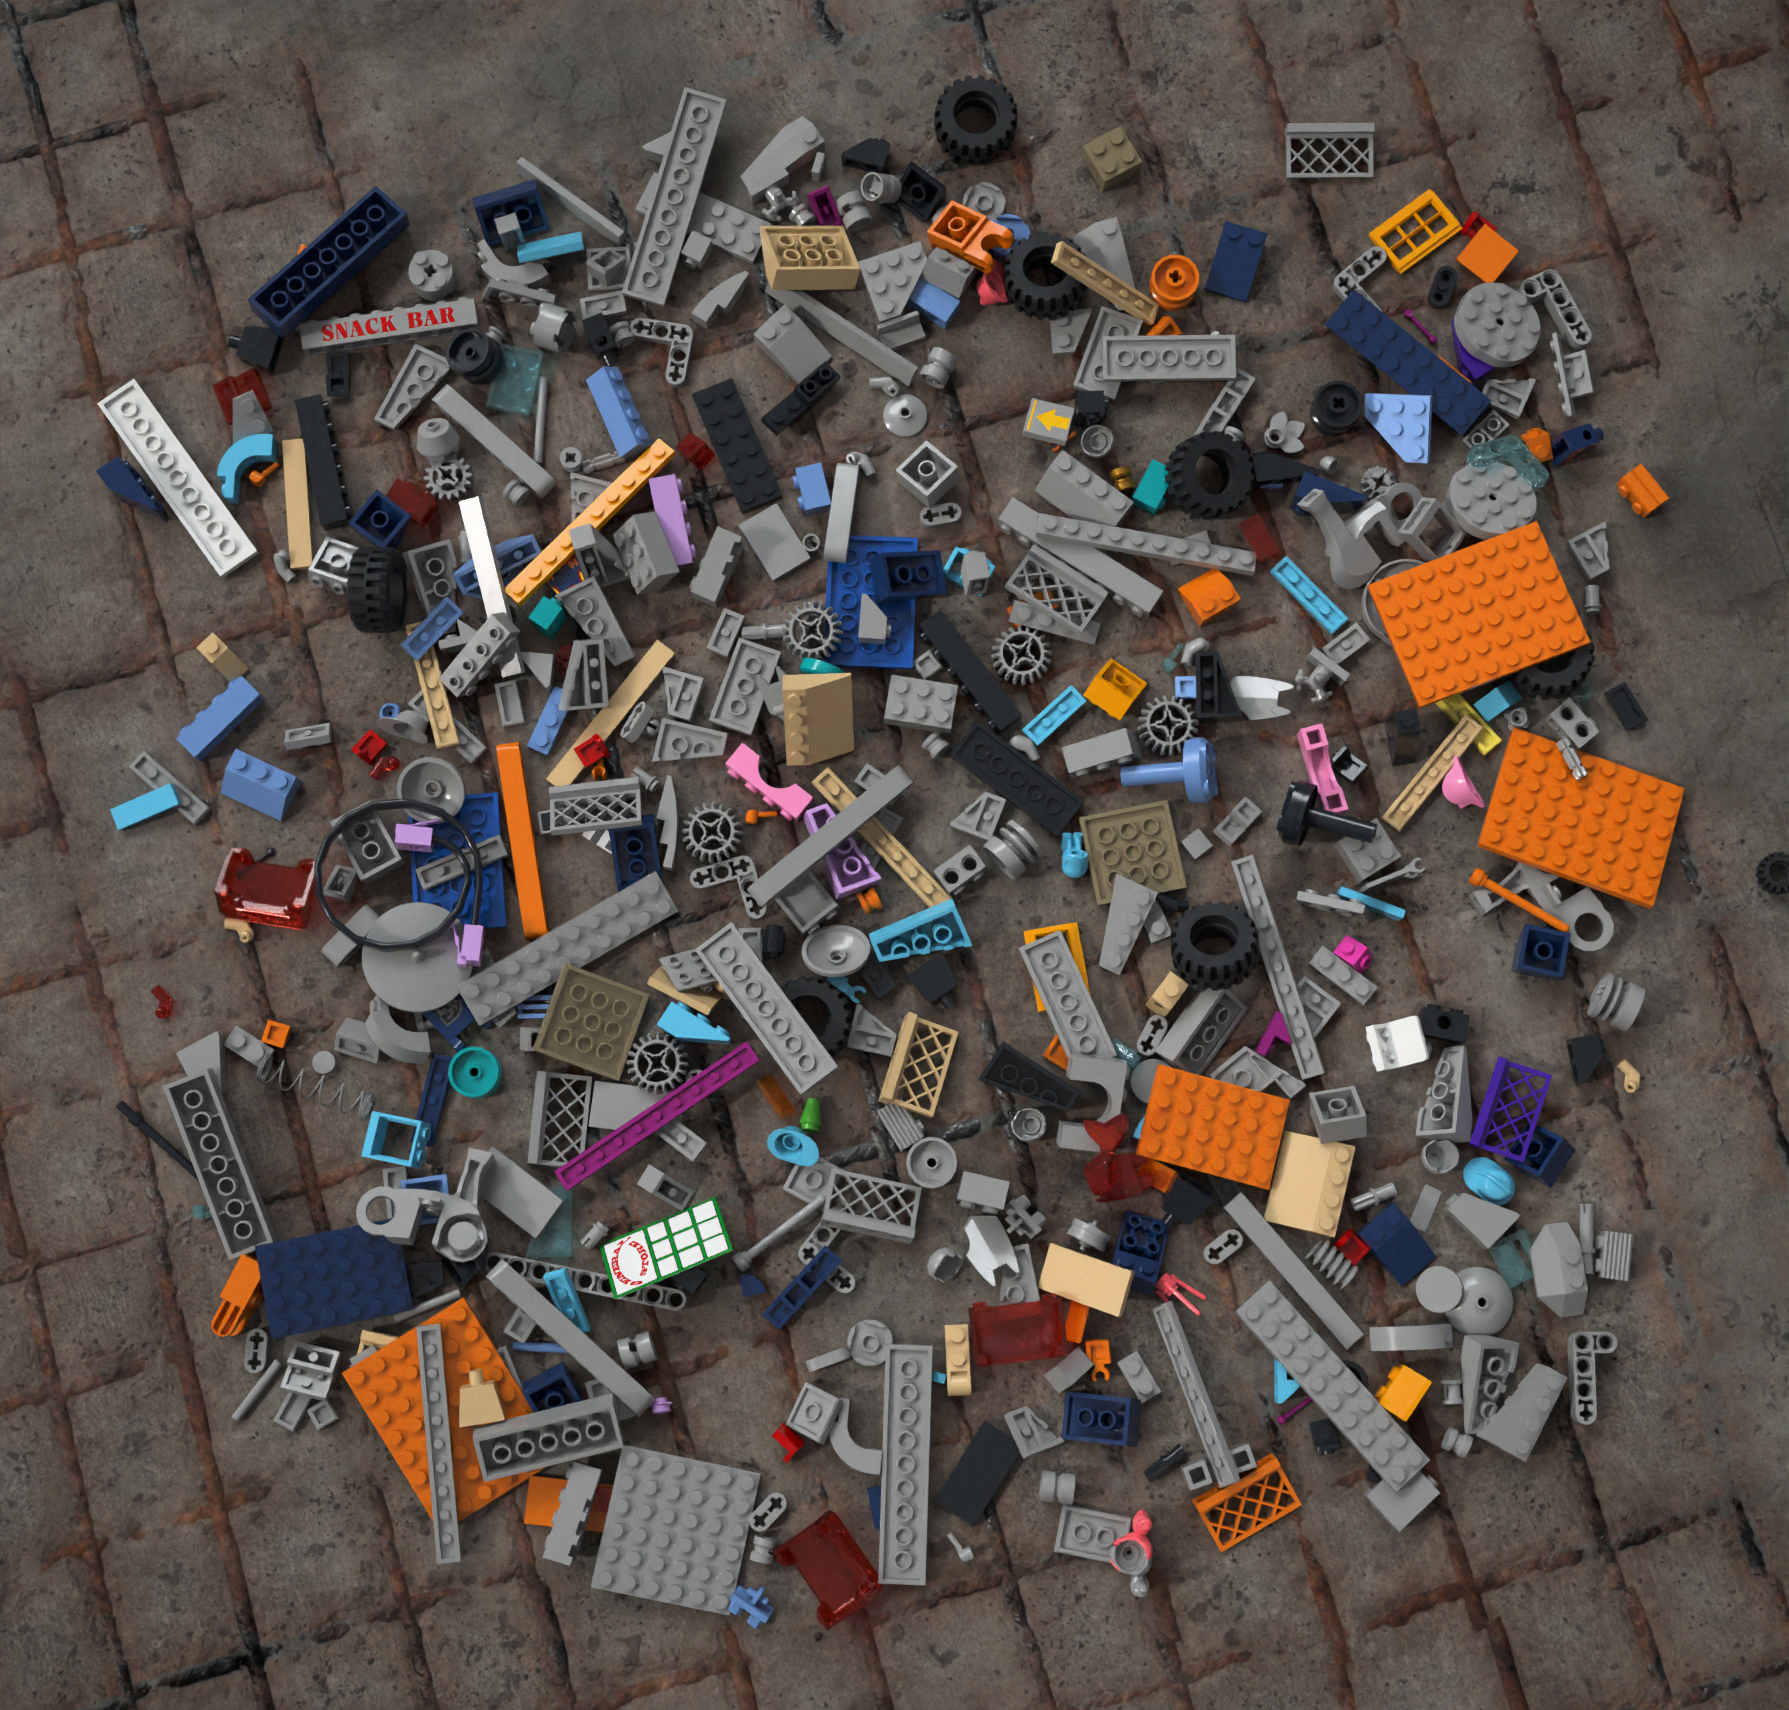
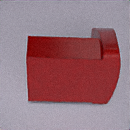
M1474 211L1464 224L1461 233L1473 239L1484 224L1495 232L1497 228L1482 217L1478 211Z
M369 729L351 750L362 761L372 766L375 763L374 760L388 744Z
M596 733L573 749L586 769L604 757L606 759L610 757L606 745Z
M1351 1228L1344 1231L1331 1246H1336L1339 1253L1342 1252L1345 1259H1350L1352 1266L1356 1265L1370 1250L1354 1234Z
M784 1422L772 1435L775 1440L789 1451L782 1459L786 1464L805 1443V1440Z

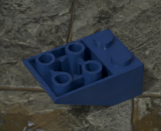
M117 456L96 471L106 486L120 501L164 522L168 521L164 515L166 509L155 498L152 490L144 483L141 475L128 460L123 461Z
M1125 1210L1110 1263L1134 1271L1130 1289L1151 1295L1157 1282L1169 1226L1161 1220Z

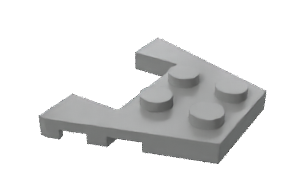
M1246 1046L1242 1047L1209 1075L1212 1079L1259 1092L1274 1081L1289 1099L1306 1086L1304 1082L1294 1078L1288 1072L1278 1068Z

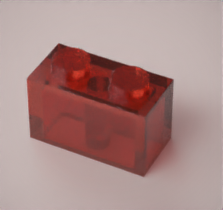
M397 478L386 496L412 516L411 521L425 528L438 508L434 500L435 496L425 490L420 492L415 489L417 486L407 479L403 482Z

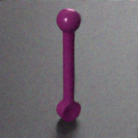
M1406 309L1404 317L1410 318L1426 335L1431 345L1436 344L1438 341L1437 337L1432 336L1413 316L1411 309Z
M1308 1396V1398L1285 1415L1278 1416V1423L1285 1424L1287 1418L1313 1400Z

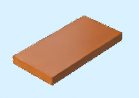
M534 1475L529 1477L524 1524L553 1527L551 1525L555 1511H558L561 1503L558 1501L562 1488H566L568 1479ZM599 1483L585 1530L603 1532L613 1484Z

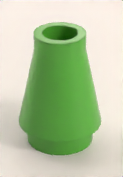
M807 1098V1103L799 1122L800 1129L806 1133H818L819 1128L822 1127L821 1100Z

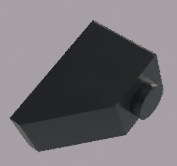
M868 138L842 152V165L867 172L884 174L890 155V143L882 138Z
M1598 1034L1566 1040L1575 1086L1587 1082L1603 1057L1604 1043L1602 1039H1599Z

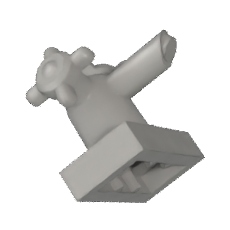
M785 168L780 169L747 189L748 198L753 205L766 197L772 207L770 210L763 209L762 213L771 221H781L782 218L777 215L780 210H783L786 206H793L794 210L799 204L795 191H792V197H785L781 190L782 187L790 183L789 174Z
M1314 647L1306 660L1316 666V668L1309 677L1303 676V669L1298 671L1295 678L1296 690L1300 691L1301 685H1306L1311 690H1314L1317 696L1312 698L1311 701L1323 702L1329 696H1332V691L1325 693L1323 689L1328 680L1331 678L1342 686L1350 674Z

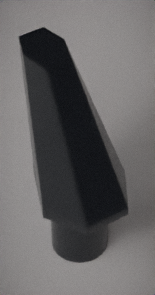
M1159 893L1156 896V901L1174 914H1177L1178 910L1186 911L1189 907L1188 902L1178 901L1176 897Z

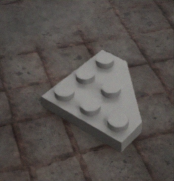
M921 241L858 262L880 324L902 316L904 308L918 284L927 261Z

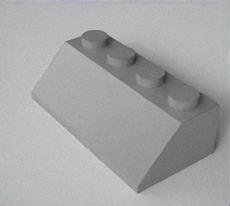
M1063 450L1049 466L1034 492L1071 519L1118 527L1131 511L1134 503Z
M1206 987L1205 990L1199 988L1155 1052L1176 1069L1202 1075L1248 1008L1229 989L1224 990L1223 987L1218 988V991H1211V988Z

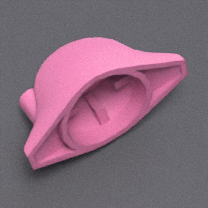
M1455 755L1453 766L1443 779L1442 790L1444 796L1450 802L1458 804L1460 809L1471 804L1481 808L1485 807L1484 801L1467 775L1458 755Z

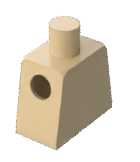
M1170 970L1145 1006L1157 1015L1165 1017L1189 984Z
M483 1369L468 1371L470 1384L462 1385L460 1388L459 1427L505 1420L506 1412L495 1380L484 1381Z

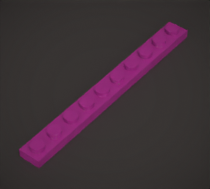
M746 1041L554 1171L566 1191L571 1190L760 1062L759 1058Z

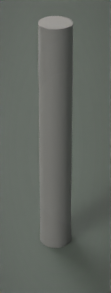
M458 1288L413 1306V1310L393 1314L395 1322H401L461 1298L462 1293Z
M275 1359L234 1412L232 1415L233 1419L238 1422L242 1419L283 1365L279 1360Z

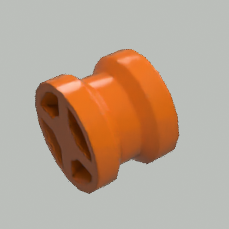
M873 887L865 894H857V898L866 915L870 914L871 910L875 908H882L880 899Z

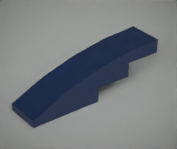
M825 1245L762 1315L779 1330L842 1260Z

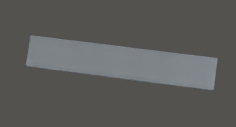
M523 157L519 158L516 162L519 175L528 181L535 179L537 188L615 245L621 247L624 243V231L529 161Z

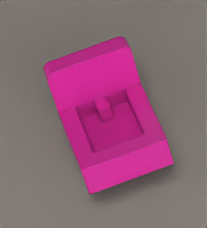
M1348 935L1344 937L1333 952L1360 974L1370 966L1373 955L1368 947Z

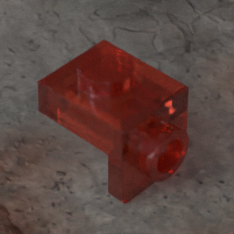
M691 432L675 447L681 455L692 461L700 471L715 456L706 442Z

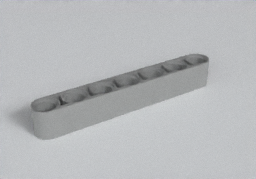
M446 384L433 397L432 402L537 497L543 499L557 484L549 473L451 386Z

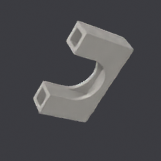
M1069 1053L1066 1076L1071 1080L1095 1082L1102 1085L1107 1092L1108 1104L1103 1115L1090 1123L1059 1120L1056 1143L1060 1148L1114 1154L1115 1148H1118L1120 1142V1135L1117 1134L1118 1125H1122L1123 1122L1121 1104L1125 1102L1127 1094L1124 1084L1125 1080L1129 1079L1130 1067L1127 1066L1128 1063L1125 1060Z

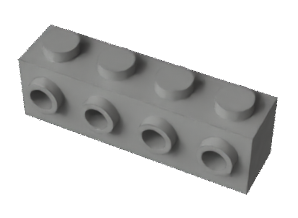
M502 612L491 614L439 679L456 697L470 696L477 689L476 684L488 676L490 673L489 668L502 659L504 650L516 642V636L520 630Z

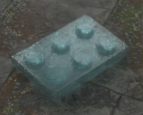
M500 344L504 362L501 371L492 380L486 406L488 409L531 416L545 354L542 351Z

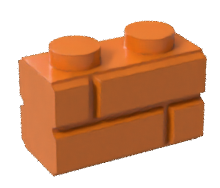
M1643 464L1638 465L1616 483L1620 495L1624 498L1627 497L1632 503L1633 511L1637 515L1641 514L1643 518L1669 499L1668 495Z

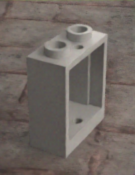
M1425 497L1421 498L1398 531L1402 538L1426 563L1453 553L1467 534L1458 524L1457 520L1437 499ZM1432 517L1447 530L1433 552L1419 538Z

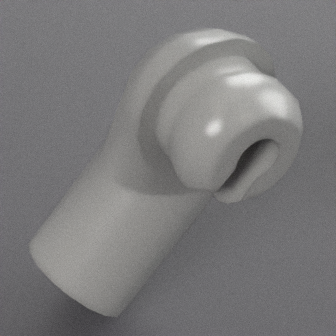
M858 452L847 454L846 462L859 465L866 478L876 474L866 454Z
M280 550L273 556L276 571L290 584L297 576L285 564V561L289 560V555L285 550Z
M1196 638L1186 644L1181 664L1191 666L1195 652L1207 651L1210 646L1209 642L1204 638Z

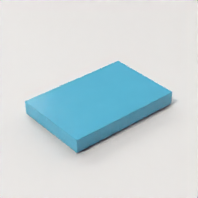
M582 232L517 245L519 263L583 250Z

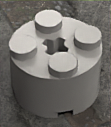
M437 250L419 251L410 262L409 278L417 293L424 299L440 301L454 291L457 278L447 255Z
M541 303L537 320L531 324L530 334L533 335L535 345L562 354V350L567 351L574 339L576 329L572 327L573 321L577 322V315L575 311L551 303Z

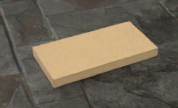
M1050 1243L1037 1288L1114 1316L1122 1317L1135 1272Z

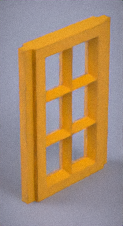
M1429 189L1371 231L1368 236L1376 246L1382 247L1385 250L1386 259L1397 272L1402 274L1461 231L1462 227L1438 196ZM1431 203L1438 213L1424 222L1418 215V212ZM1414 216L1421 225L1406 235L1400 225ZM1439 216H1442L1448 225L1434 234L1427 225ZM1424 228L1431 238L1419 247H1416L1410 238ZM1396 229L1403 238L1389 248L1383 241V238ZM1406 241L1413 251L1399 260L1392 251Z
M1077 922L1023 931L1026 945L1036 941L1037 937L1047 936L1059 930L1062 933H1066L1069 950L1090 994ZM1033 983L1038 1012L1046 1011Z

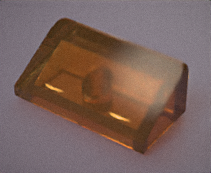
M771 1074L756 1080L757 1086L780 1120H784L795 1112V1108Z

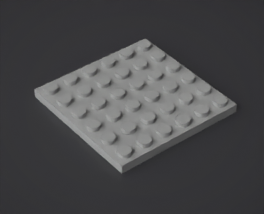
M624 1444L620 1453L591 1588L730 1616V1611L728 1610L731 1603L730 1598L735 1592L750 1525L749 1520L752 1515L761 1473Z

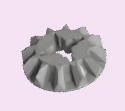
M1378 465L1369 468L1364 473L1361 479V488L1363 493L1372 500L1385 493L1387 488L1397 482L1394 473H1391L1388 468L1379 467ZM1382 476V483L1385 486L1381 485L1377 490H1374L1376 482L1373 480H1378Z

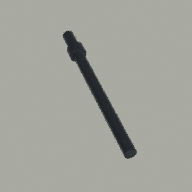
M121 1101L116 1106L128 1118L130 1124L140 1128L198 1180L192 1162L144 1120L145 1117L141 1113L135 1112L124 1101Z

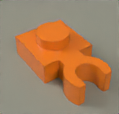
M1110 1339L1086 1340V1354L1095 1367L1091 1375L1093 1381L1097 1380V1372L1102 1371L1105 1374V1380H1108L1110 1378V1370L1105 1364H1111L1112 1362Z

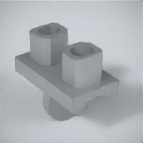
M1025 1195L1016 1200L1013 1198L1004 1206V1211L1009 1215L1005 1220L1011 1225L1006 1231L1010 1234L1015 1230L1020 1236L1025 1233L1032 1239L1042 1230L1040 1227L1044 1224L1046 1218L1038 1211L1033 1216H1030L1025 1211L1031 1205Z

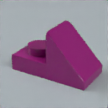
M1278 1011L1273 1014L1255 1050L1262 1057L1266 1053L1271 1054L1276 1044L1273 1042V1039L1287 1046L1292 1044L1282 1014Z

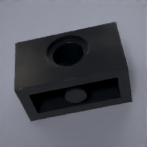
M1427 1004V1007L1420 1009L1419 1019L1425 1038L1463 1044L1466 1042L1470 1015L1463 1014L1464 1011L1460 1009L1450 1008V1011L1441 1010L1439 1005ZM1440 1017L1447 1020V1029L1439 1027L1438 1020Z

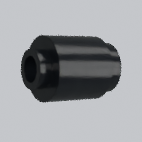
M765 926L762 938V953L766 954V958L779 959L780 955L784 954L786 932L783 931V926Z

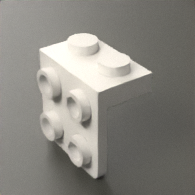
M1410 1016L1385 1024L1366 1027V1037L1371 1047L1372 1061L1377 1072L1428 1060L1429 1054L1418 1016Z

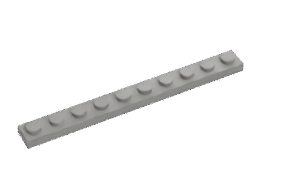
M1039 513L1037 517L1035 537L1253 576L1255 572L1256 552Z
M1255 855L1231 861L1248 915L1255 922V928L1258 929L1259 949L1280 1013L1291 1039V1046L1302 1080L1323 1074L1325 1069Z
M441 1323L419 1325L416 1327L437 1564L461 1562Z

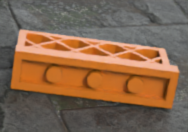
M1272 1453L1257 1461V1467L1238 1473L1241 1481L1220 1488L1218 1484L1191 1500L1221 1553L1302 1505L1283 1472L1278 1459ZM1275 1472H1278L1281 1477L1279 1487L1267 1485L1269 1476ZM1253 1485L1261 1487L1258 1499L1247 1497L1249 1487ZM1266 1488L1277 1491L1274 1503L1262 1501ZM1281 1492L1290 1494L1294 1502L1286 1507L1278 1505ZM1232 1497L1241 1499L1238 1511L1227 1508L1228 1501ZM1245 1500L1257 1503L1254 1515L1242 1512ZM1261 1504L1273 1507L1271 1516L1266 1519L1258 1517ZM1212 1509L1221 1510L1218 1523L1209 1521L1205 1513ZM1225 1512L1237 1515L1234 1527L1222 1524ZM1241 1516L1253 1519L1249 1529H1238ZM1221 1528L1232 1531L1231 1539L1223 1544L1218 1538Z

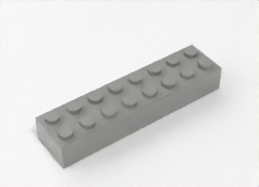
M213 1068L205 1069L164 1085L165 1094L229 1260L237 1258L241 1254L255 1251L256 1245L278 1241Z

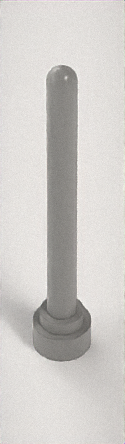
M818 1196L747 1252L743 1251L742 1253L738 1252L732 1259L742 1272L748 1269L754 1257L825 1203L826 1196Z

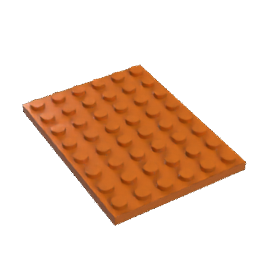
M1537 521L1367 586L1419 709L1590 644L1589 637Z
M1513 727L1476 847L1651 909L1654 906L1685 788L1580 750L1576 752L1582 761L1581 766H1585L1588 775L1583 779L1577 780L1572 773L1574 771L1570 770L1562 756L1563 751L1560 752L1557 742Z
M465 1297L419 1324L441 1323L458 1522L545 1468L487 1482L483 1480L473 1441L474 1427L490 1423L459 1427L460 1388L462 1385L470 1384L468 1371L483 1369L484 1381L495 1380L506 1412L505 1420L531 1414L533 1411L522 1394L520 1386ZM416 1327L343 1371L342 1375L433 1521Z

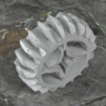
M812 601L811 608H809L808 603L803 602V610L798 605L795 606L798 613L794 614L790 611L788 614L792 617V620H784V623L789 625V628H782V631L789 633V635L784 636L783 640L785 642L791 641L786 647L789 650L795 648L792 652L794 656L801 652V660L806 658L807 655L808 658H814L816 655L817 659L822 661V653L829 658L831 655L828 650L830 648L833 651L837 650L833 645L834 642L841 644V640L836 638V635H843V631L836 630V628L841 627L842 622H834L838 619L839 615L837 613L831 615L833 612L832 607H828L825 610V603L821 602L817 608V602ZM810 614L821 615L819 619L816 618L813 622H806L802 619ZM826 620H828L830 625L828 639L822 633ZM798 624L803 628V635L799 643L796 639ZM805 625L815 629L817 631V634L820 635L821 638L817 637L816 635L814 636L813 634L808 636L810 632H808L809 629H807ZM812 641H820L823 644L815 649L804 648Z
M1018 625L1017 632L1012 627H1009L1010 635L1003 631L1001 632L1003 639H995L997 645L992 646V651L995 654L991 655V659L996 660L993 667L1000 668L997 673L999 676L1006 673L1004 678L1006 682L1012 677V684L1016 685L1017 679L1021 680L1022 686L1025 685L1026 679L1032 684L1034 683L1033 676L1041 679L1042 674L1040 671L1043 673L1048 671L1045 665H1050L1051 660L1046 657L1051 656L1052 651L1046 650L1050 647L1049 642L1042 643L1045 640L1044 635L1037 637L1039 630L1035 629L1033 633H1030V627H1026V630L1022 631V626ZM1014 640H1026L1022 645L1009 644ZM1032 644H1034L1039 651V662L1035 660V657L1030 653ZM1004 649L1007 650L1008 654L1011 655L1013 658L1010 667L1006 664L1004 660ZM1026 649L1025 657H1022L1017 662L1018 654H1021ZM1022 665L1034 667L1028 671H1016Z
M1164 695L1162 702L1157 697L1154 698V705L1148 702L1146 704L1147 709L1141 710V714L1144 717L1138 718V722L1144 724L1137 728L1138 731L1144 732L1140 735V739H1148L1144 744L1146 747L1150 744L1154 745L1151 750L1152 752L1160 748V755H1164L1165 750H1168L1169 756H1172L1174 748L1180 754L1185 740L1194 738L1191 734H1197L1198 729L1192 727L1198 725V720H1191L1195 717L1196 712L1188 713L1191 705L1188 704L1183 707V699L1176 703V696H1172L1171 700L1168 701L1167 696ZM1162 710V719L1150 724L1151 716L1157 711ZM1171 710L1180 714L1183 718V721L1182 719L1174 718L1171 714ZM1166 718L1168 724L1173 725L1170 729V732L1169 730H1167V726H1163L1165 724ZM1186 727L1184 736L1173 742L1174 731ZM1152 731L1161 733L1165 741L1158 739Z
M712 802L711 809H708L707 804L703 803V811L695 807L696 815L688 813V817L692 820L691 822L684 820L683 824L689 828L682 829V834L689 836L684 837L682 840L684 843L691 842L687 845L686 849L691 851L695 848L692 853L694 858L701 853L700 861L704 862L706 856H709V863H713L715 856H717L718 862H722V854H725V857L729 859L730 854L728 850L734 853L737 852L733 844L741 845V840L736 837L743 836V832L736 829L741 828L742 823H734L738 820V815L735 814L730 817L733 810L728 808L724 812V804H721L719 809H716V803ZM708 816L720 817L713 823L702 821L703 818ZM726 821L731 827L729 840L725 839L721 834ZM696 825L704 832L699 844L694 839ZM715 828L717 829L716 833L718 834V837L714 835L707 837L709 835L707 829H710L712 831ZM713 842L723 845L715 850L704 849Z
M657 1032L656 1039H653L652 1034L649 1033L648 1042L643 1037L639 1038L643 1044L641 1047L636 1043L633 1044V1047L637 1050L636 1053L629 1051L628 1055L634 1057V1060H627V1064L634 1065V1068L629 1069L628 1073H636L631 1078L632 1082L641 1080L637 1086L639 1089L646 1084L645 1092L649 1093L651 1088L654 1087V1094L658 1095L659 1088L662 1087L663 1092L666 1094L668 1093V1085L673 1090L676 1089V1085L673 1083L675 1080L682 1084L683 1080L678 1077L679 1074L687 1075V1071L681 1068L689 1066L688 1062H682V1059L687 1058L688 1054L679 1053L684 1049V1046L679 1045L675 1047L678 1043L677 1038H674L670 1043L669 1034H666L664 1040H661L662 1035L660 1032ZM655 1045L667 1046L656 1055L647 1051L648 1048ZM672 1051L676 1057L675 1071L667 1066V1059ZM641 1056L645 1057L649 1062V1067L644 1076L640 1071L639 1065ZM649 1056L657 1060L662 1058L661 1063L667 1070L665 1071L663 1068L659 1069L658 1067L654 1069L655 1064ZM659 1072L669 1076L668 1079L661 1082L649 1081L651 1077H654Z

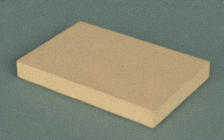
M662 965L650 976L647 983L649 986L706 1015L711 1013L723 997V994L713 989L709 993H705L699 987L678 992Z

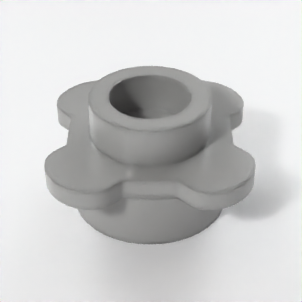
M1518 707L1513 711L1507 710L1504 713V718L1508 721V729L1512 731L1513 727L1527 728L1530 722L1527 719L1525 708Z

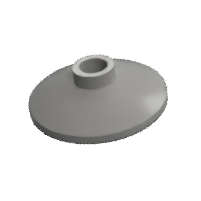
M902 394L895 396L884 408V423L887 429L897 436H914L926 424V407L920 399L913 395ZM903 410L909 411V415L903 416L901 412Z

